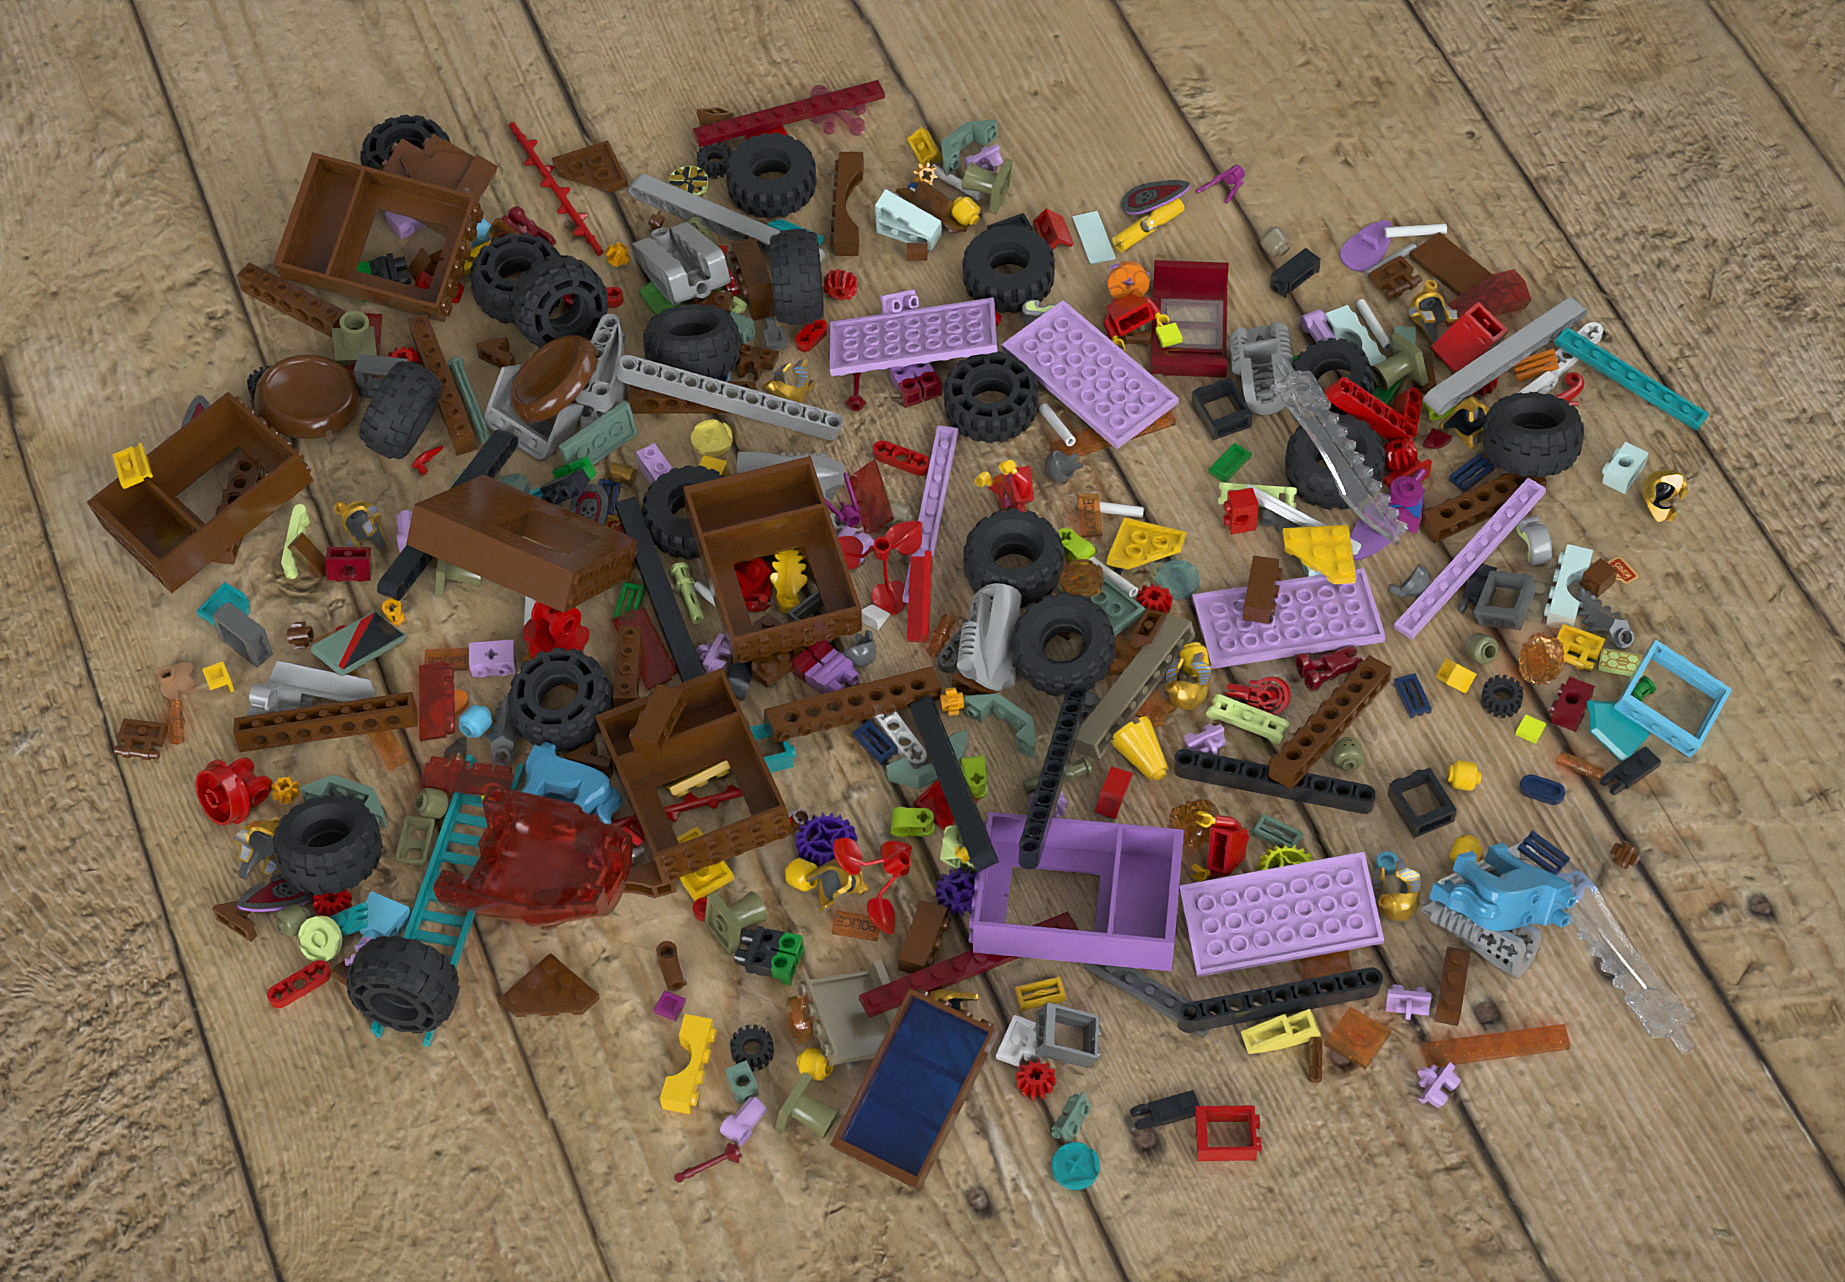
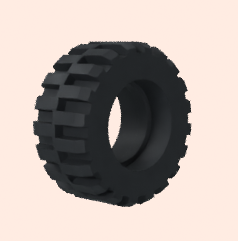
M1328 338V341L1319 340L1317 344L1307 346V350L1305 352L1302 351L1297 356L1299 360H1295L1292 365L1293 370L1290 372L1293 392L1303 411L1311 414L1312 417L1318 414H1322V416L1328 415L1329 412H1338L1339 415L1348 414L1327 399L1325 390L1315 387L1318 379L1326 372L1336 369L1349 371V380L1370 394L1374 391L1373 383L1375 378L1368 357L1362 348H1359L1354 342L1350 341L1348 343L1347 339L1340 338L1336 340V338Z

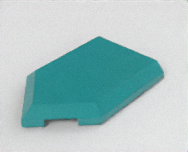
M1586 701L1590 717V733L1621 762L1628 759L1651 734V732L1614 709L1613 707L1617 701Z

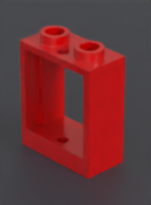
M1255 1105L1196 1106L1197 1161H1256L1257 1151L1262 1150L1261 1137H1257L1256 1129H1260V1115L1255 1114ZM1207 1122H1248L1249 1147H1208Z

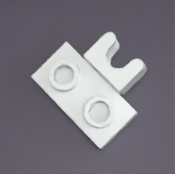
M1014 1015L996 1054V1059L1019 1067L1023 1057L1024 1060L1028 1061L1030 1059L1033 1063H1036L1038 1058L1041 1060V1056L1035 1055L1036 1022Z

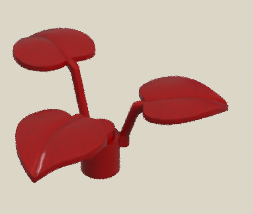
M907 521L892 526L887 531L886 536L878 537L874 541V545L869 546L865 553H863V544L857 537L849 535L838 537L849 570L857 568L860 558H865L871 552H873L876 559L882 560L885 584H877L873 588L871 599L875 606L891 615L899 614L906 605V602H903L905 585L899 580L888 582L887 558L890 556L891 550L895 548L901 555H912L920 549L922 544V522Z
M849 838L835 839L833 845L835 858L839 866L848 874L857 875L861 871L860 866L865 867L884 862V870L888 874H893L877 894V898H871L868 901L867 912L874 925L887 934H894L895 911L891 902L886 898L882 899V895L896 878L908 874L911 865L910 854L912 845L899 841H887L880 847L882 858L863 862L861 861V849L855 841Z

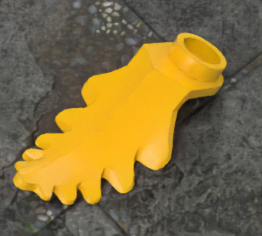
M794 549L775 554V558L779 562H772V566L777 572L770 575V580L777 590L776 601L780 606L779 610L787 614L800 604L798 592L808 581L807 576L801 574L806 569V564L798 563L803 559V556H797L799 551Z

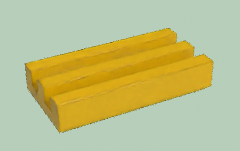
M1060 976L1014 987L1020 1011L1041 1007L1047 1002L1054 1004L1066 1001V994ZM1056 985L1058 986L1057 988H1052V989L1044 990V988H1048V987H1052V986H1056ZM1039 990V991H1036V993H1031V994H1027V995H1023V996H1022L1023 993H1027V992Z

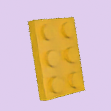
M696 826L677 837V840L680 844L704 834ZM722 861L700 869L698 872L679 877L678 880L692 899L696 901L734 880V874L725 862Z

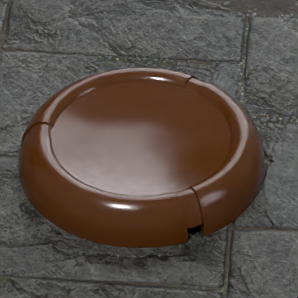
M566 335L556 338L538 349L524 363L512 383L510 405L518 419L524 423H532L533 420L536 423L554 416L569 405L585 388L595 371L598 361L595 357L598 355L596 346L585 337Z
M296 355L276 362L262 374L256 385L254 395L256 411L270 428L274 427L280 434L300 439L326 437V431L331 430L332 434L344 429L356 417L361 400L360 390L353 375L343 365L319 355Z

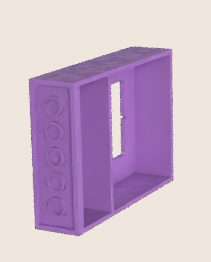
M988 812V819L983 822L999 862L979 872L975 877V895L972 898L973 911L970 914L969 943H973V953L1172 971L1184 830L1053 818L1040 863L1035 869L1098 874L1100 876L1094 932L1005 924L1012 868L1021 867L1018 864L1019 842L1028 815Z

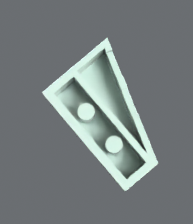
M885 189L875 205L877 233L905 243L927 242V250H933L942 235L941 221L887 189Z

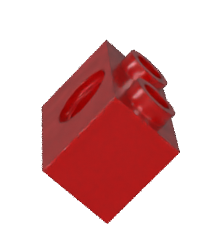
M1253 487L1227 492V501H1224L1226 514H1223V522L1225 527H1229L1231 535L1256 530L1258 501Z

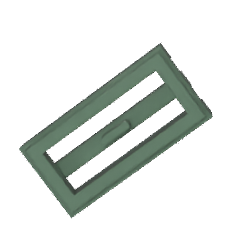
M1262 814L1252 830V835L1274 846L1277 845L1280 849L1283 848L1285 843L1288 848H1292L1294 844L1298 847L1300 840L1304 836V833L1265 814ZM1263 823H1266V824H1268V825H1270V826H1272V827H1274V828H1276V829H1272V828H1270V827L1264 825ZM1282 832H1284V833H1286V834H1288V835L1294 837L1295 839H1292V838H1290V837H1288V836L1282 834Z

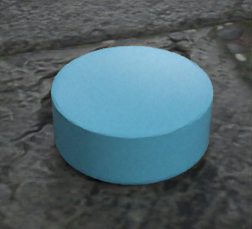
M1381 852L1376 857L1375 868L1383 867L1385 868V875H1392L1396 872V862L1399 859L1392 852Z

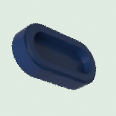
M1532 774L1524 776L1520 781L1519 790L1525 797L1550 805L1560 804L1564 800L1565 788L1559 782Z

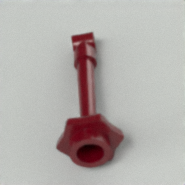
M856 372L853 373V396H850L845 402L852 411L862 410L863 406L866 405V401L859 396L861 373Z
M728 1142L724 1154L692 1168L689 1167L681 1173H676L674 1180L677 1183H681L684 1179H689L695 1176L694 1174L725 1159L739 1163L738 1158L742 1157L737 1143L732 1145L731 1142Z

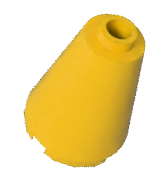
M1147 716L1138 718L1140 720L1139 723H1128L1113 735L1115 740H1110V742L1147 779L1159 781L1167 775L1168 766L1150 719Z

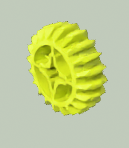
M1285 843L1282 849L1277 845L1274 847V851L1268 849L1266 855L1260 857L1256 870L1271 869L1277 864L1279 867L1316 860H1312L1311 853L1305 854L1304 847L1296 850L1295 844L1292 848H1288Z

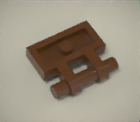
M1401 255L1368 273V279L1380 291L1386 288L1389 289L1385 293V297L1388 300L1400 297L1404 291L1412 290L1417 287L1418 283L1422 282V277L1419 274L1414 277L1411 275L1414 267ZM1400 280H1403V281H1404V283H1402V284H1400V285H1398V284L1396 283V282H1398V281H1400Z
M123 718L117 738L119 742H124V745L115 746L114 754L122 755L123 758L134 756L142 757V760L159 759L160 750H153V746H163L168 731L167 723ZM134 744L144 745L143 749L133 748Z

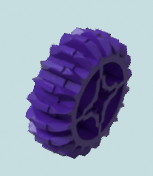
M822 812L821 817H816L813 814L812 821L806 819L805 825H800L799 832L796 834L795 844L800 858L820 867L836 859L833 847L835 839L849 838L856 843L858 839L855 828L850 826L848 819L843 820L841 814L835 818L832 812L829 816H825Z

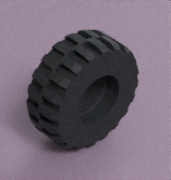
M763 133L760 136L748 138L747 141L741 142L737 149L731 152L726 162V180L729 196L737 207L742 208L747 214H753L758 218L768 217L769 219H775V217H786L790 213H796L810 201V198L815 193L817 178L815 159L812 157V152L798 139L795 140L792 136H784L780 133ZM766 172L785 174L773 180L758 178L759 175Z
M1013 225L995 226L990 230L981 232L978 237L976 236L964 251L962 260L963 283L966 286L967 293L973 297V300L994 298L995 310L998 313H1018L1022 310L1023 304L1028 300H1038L1041 303L1043 297L1046 298L1049 295L1051 287L1054 285L1055 258L1053 250L1043 237H1039V234L1033 230H1027L1026 227H1014ZM1004 264H1014L1024 268L1022 271L1014 274H1003L993 270Z
M1003 352L972 355L966 360L963 359L956 364V368L953 367L948 377L945 379L944 407L946 417L950 420L952 427L958 428L960 434L965 437L968 436L977 442H1005L1009 438H1015L1021 434V431L1024 432L1030 427L1037 415L1038 382L1035 380V374L1031 369H1028V366L1023 361H1018L1015 356L1010 354L1008 356ZM987 391H996L1008 396L1005 400L997 403H984L974 398L978 394Z
M685 465L683 468H673L670 472L661 474L656 482L653 481L644 495L642 512L654 545H657L659 550L664 553L668 552L670 556L675 558L683 557L684 559L692 560V558L699 557L701 559L689 519H681L674 514L679 509L685 507L684 487L726 476L720 475L718 471L712 468L707 469L705 466L691 467V465Z

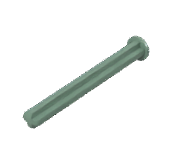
M460 357L453 358L448 362V368L453 371L479 441L485 443L490 438V434L464 370V360Z

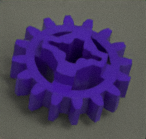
M958 867V872L955 873L950 869L949 876L942 874V881H937L936 897H938V904H943V907H946L947 910L951 909L952 915H955L957 911L960 912L961 916H964V911L972 914V898L975 895L974 884L978 872L972 875L970 868L966 872H962L961 867Z

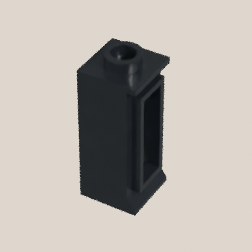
M1304 248L1271 274L1270 287L1275 293L1286 298L1287 293H1291L1312 275L1319 273L1321 258L1307 248Z

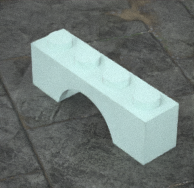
M1348 305L1325 313L1327 325L1335 335L1336 340L1343 338L1347 339L1348 343L1350 341L1356 343L1359 348L1364 350L1371 366L1387 359L1384 355H1381L1376 342L1370 339L1367 329L1360 324L1356 313L1352 312Z
M1567 544L1565 552H1560L1558 564L1561 565V569H1556L1553 581L1557 582L1556 587L1551 586L1548 599H1552L1551 604H1546L1544 616L1548 617L1546 626L1561 629L1562 625L1566 624L1574 627L1580 602L1570 595L1567 587L1573 582L1582 580L1583 572L1590 566L1593 550Z

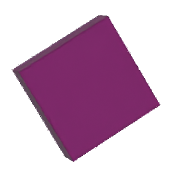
M664 990L654 1008V1013L676 1022L686 1003V999Z

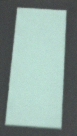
M1098 211L1072 216L1090 265L1116 259Z

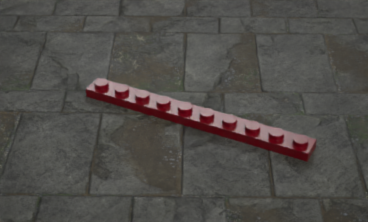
M875 80L693 128V136L700 148L885 99V92L879 81Z
M1068 911L1032 925L1079 931ZM972 949L859 995V1001L868 1017L872 1018L901 1006L909 988L915 991L920 988L931 993L1020 957L973 953Z

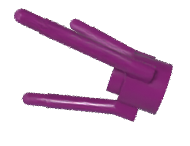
M1236 164L1227 171L1215 176L1214 180L1198 188L1196 193H1200L1225 179L1229 185L1235 184L1225 199V203H1228L1237 189L1244 184L1242 179L1245 177V172L1241 166Z
M845 472L843 475L852 506L841 502L842 508L839 512L827 499L825 501L827 507L837 516L839 521H844L848 527H854L861 521V516L858 513L860 508L856 502L848 474Z

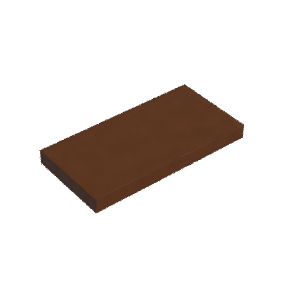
M1440 232L1410 252L1411 259L1467 304L1498 283L1496 276Z

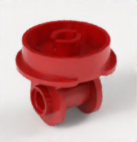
M536 601L531 611L532 618L527 621L523 628V638L527 641V649L531 656L536 658L535 654L541 651H545V653L552 652V648H564L566 651H569L571 648L584 652L585 645L589 640V629L580 624L581 612L574 607L563 613Z
M247 757L240 758L229 766H226L224 761L216 759L209 762L206 769L197 774L195 789L199 803L206 815L216 824L227 825L229 823L240 824L244 822L249 816L250 808L261 804L268 797L272 789V780L265 775L256 777L253 774L254 763L251 759Z

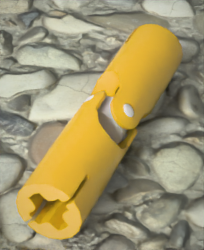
M1177 198L1154 209L1150 215L1140 218L1112 238L1113 245L1121 253L1154 232L1157 226L1166 224L1184 211V204Z

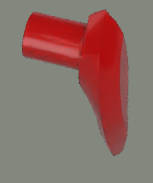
M438 446L425 451L414 460L411 468H416L421 476L426 475L428 470L424 464L438 454L444 446Z
M761 595L759 601H745L747 611L760 612L767 610L771 607L767 603L768 597Z

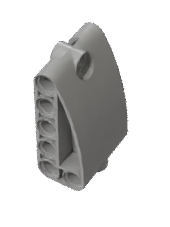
M687 221L670 229L658 228L651 233L652 239L646 237L631 244L632 252L646 275L662 295L674 306L695 297L705 298L712 290L731 282L726 260L721 249Z
M606 314L601 318L591 340L598 351V355L595 356L598 359L597 365L589 382L575 398L576 402L584 404L578 421L581 429H584L617 405L626 401L628 384L621 382L616 377L621 357L625 356L626 335L621 333L619 318L615 314Z

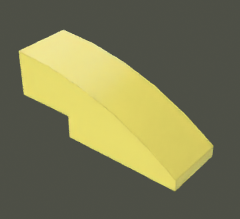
M1310 1009L1288 1018L1284 1014L1241 1031L1248 1054L1279 1050L1308 1042L1311 1037H1321L1317 1022Z

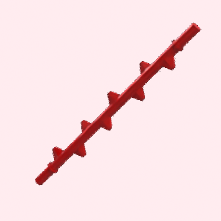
M511 122L508 125L509 129L528 155L524 162L525 166H536L544 178L540 186L551 188L561 203L557 213H568L577 226L573 234L575 236H584L586 243L591 246L596 255L601 256L604 253L603 249L596 241L595 235H592L583 222L588 217L587 213L576 212L566 197L571 190L570 187L558 186L550 174L554 166L543 164L533 149L538 141L536 139L527 140L525 134L520 131L516 123Z
M728 785L725 792L697 798L689 792L684 802L663 808L668 819L676 822L680 812L707 805L712 809H716L719 802L742 797L743 795L740 788ZM631 815L616 820L611 817L613 826L605 827V832L625 827L630 820L637 824L635 816ZM586 827L577 830L571 829L569 832L550 836V845L571 841L577 833L585 830Z

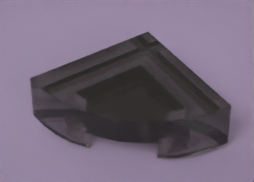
M466 736L457 738L454 743L446 748L444 752L445 761L466 759Z

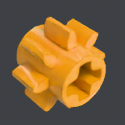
M928 161L924 165L917 163V169L912 170L916 175L913 180L915 182L921 180L933 185V178H938L933 172L936 170V167L931 166L929 168L930 164ZM924 170L927 171V173H926L927 177H926V178L922 177V176L924 175V174H923V171H924Z
M616 242L614 245L609 244L605 250L607 262L615 267H619L622 264L626 266L631 258L628 253L629 248L620 242Z
M956 688L945 689V694L940 695L942 712L948 711L949 716L959 715V709H964L963 693H957Z
M290 776L287 778L279 777L276 783L271 785L273 790L272 797L274 800L279 799L281 805L293 804L295 798L300 797L298 791L300 788L297 781L292 782Z

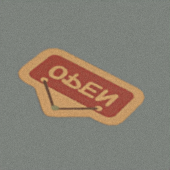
M1617 556L1607 562L1618 570L1616 580H1621L1624 584H1630L1639 578L1638 573L1621 556Z

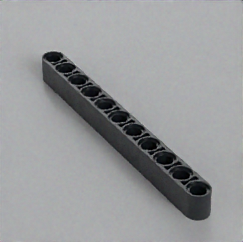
M496 429L451 488L483 474L494 479L516 450L519 441L518 436ZM406 545L379 580L377 585L378 594L400 601L434 556Z
M636 497L614 503L624 533L638 539L636 546L638 551L634 559L681 682L683 683L704 675L703 668Z
M1074 685L1068 687L1063 699L1019 842L1018 864L1024 869H1035L1040 863L1085 713L1086 690L1082 686L1075 688Z
M927 695L913 702L909 707L970 860L979 873L998 863L999 859L938 709L931 696Z

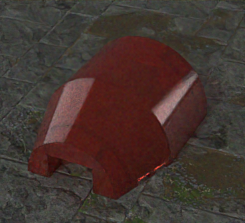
M491 785L482 800L487 828L478 842L481 856L468 879H465L464 874L443 869L433 885L437 900L445 907L529 927H541L609 915L615 909L625 890L632 862L633 839L631 834L611 823L608 825L603 823L597 815H589L582 811V807L577 804Z

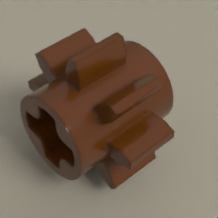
M306 621L291 624L292 628L287 630L289 644H295V649L308 647L309 643L314 640L313 628L306 626Z
M1625 840L1621 844L1615 843L1610 851L1614 855L1612 861L1625 869H1628L1629 865L1636 866L1641 856L1637 855L1639 848Z

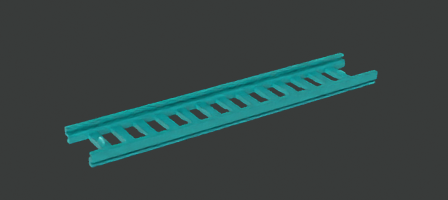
M467 755L403 938L407 939L412 938L422 942L454 947L453 956L448 958L456 969L508 820L506 801H503L499 806L489 807L482 802L481 796L467 794L469 786L484 788L488 784H498L503 788L504 792H508V795L517 792L525 770V766L522 763L518 764L513 781L509 782L473 775L477 766V760L473 758V755ZM463 804L498 810L502 811L500 819L496 820L463 814L460 811ZM456 823L495 830L493 839L453 831ZM449 843L489 849L486 858L448 852L447 848ZM443 862L480 868L482 871L480 877L477 878L440 871ZM436 881L476 888L473 897L433 890ZM429 901L469 908L466 917L426 910ZM422 920L462 928L459 937L419 930ZM373 1021L370 1030L372 1034H375V1037L381 1038L385 1027ZM436 1029L426 1032L423 1046L430 1047Z

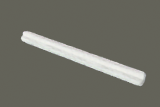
M1250 484L1246 487H1253L1259 504L1302 527L1327 526ZM1350 538L1352 553L1356 555L1361 548V544Z

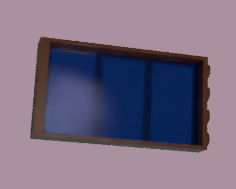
M909 988L830 1145L834 1149L920 1191L999 1033L994 1028L995 1024L983 1018L981 1021L972 1018L973 1014L965 1009L960 1008L957 1011L951 1008L952 1004L944 999L939 998L936 1001L929 998L931 994L923 989L918 988L915 991Z

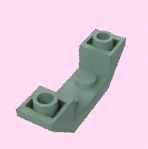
M996 120L966 122L941 141L942 163L945 175L948 176L960 167L959 151L974 141L986 147L998 137Z
M1000 694L971 695L964 698V711L971 719L975 718L982 723L994 712L999 719L1006 720L1016 731H1019L1016 734L1017 750L1022 755H1027L1032 759L1036 757L1033 717Z
M967 730L955 732L949 736L960 766L962 765L961 758H964L969 745ZM904 757L900 760H894L886 766V776L889 782L920 789L938 780L932 762L923 764L914 770L907 757Z
M331 775L304 785L301 788L304 802L311 798L323 797V795L348 796L351 800H359L368 807L370 813H374L380 827L386 828L388 825L376 792L372 787Z

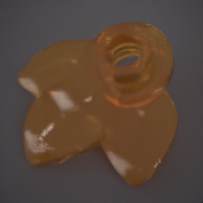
M1153 691L1136 712L1135 716L1139 718L1147 716L1152 726L1159 727L1165 724L1168 714L1174 712L1176 706L1171 703L1170 699L1164 700L1160 693Z

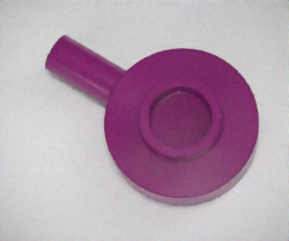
M1420 468L1413 477L1403 476L1396 478L1392 482L1389 492L1391 499L1403 507L1417 505L1422 499L1423 487L1420 481L1426 475V471Z

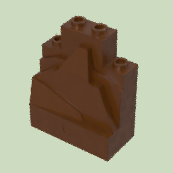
M434 134L430 139H425L421 147L424 150L419 149L404 139H401L399 143L395 142L390 150V153H392L390 159H385L380 167V170L475 195L478 202L491 180L495 178L498 169L497 165L478 154L472 156ZM415 219L447 238L448 227Z

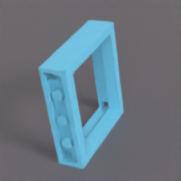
M1655 640L1646 649L1613 708L1690 758L1700 749L1732 689L1723 684L1722 681L1706 673L1704 669L1689 662L1684 656L1677 654L1666 645ZM1650 659L1714 699L1695 736L1630 695Z

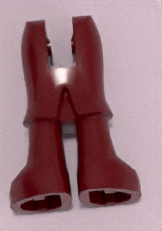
M519 206L511 208L508 216L504 215L497 224L499 230H503V236L505 233H514L515 235L529 233L533 237L539 236L545 239L552 246L556 244L554 237L538 227L533 220L526 217L525 211ZM502 231L498 232L499 237L502 236Z
M1353 645L1340 648L1329 654H1323L1320 658L1310 660L1306 653H1300L1295 656L1298 674L1301 678H1304L1305 686L1310 691L1318 690L1321 684L1328 680H1334L1339 675L1355 671L1357 664L1364 660L1361 656H1355L1357 649Z

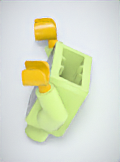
M957 825L947 826L942 839L940 860L958 870V867H961L962 872H966L968 868H970V872H976Z

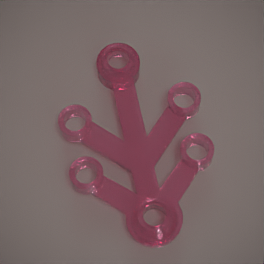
M816 85L812 88L810 97L826 94L829 91L824 85ZM862 104L828 113L826 122L823 124L824 133L833 134L835 132L834 118L836 114L849 126V131L853 135H861L865 130L864 120L859 117L852 118L844 110L854 111L857 115H863L866 112V105ZM823 115L813 117L811 121L813 123H821Z

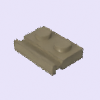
M1534 580L1536 592L1525 620L1541 624L1552 584ZM1521 590L1516 591L1511 609L1515 608Z

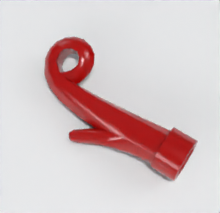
M1569 372L1565 375L1564 380L1571 388L1555 397L1565 399L1570 405L1579 406V401L1571 400L1583 390L1585 383L1579 373Z

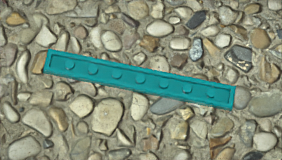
M1566 327L1555 339L1554 344L1692 429L1698 431L1708 419L1710 413L1570 328Z

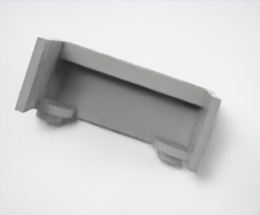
M523 365L502 367L484 414L486 426L493 431L500 429L518 436V447L537 459L550 457L559 448V445L573 435L584 404L573 403L567 405L559 412L554 426L545 420L537 423L534 420L532 423H524L514 414L510 405L512 383Z

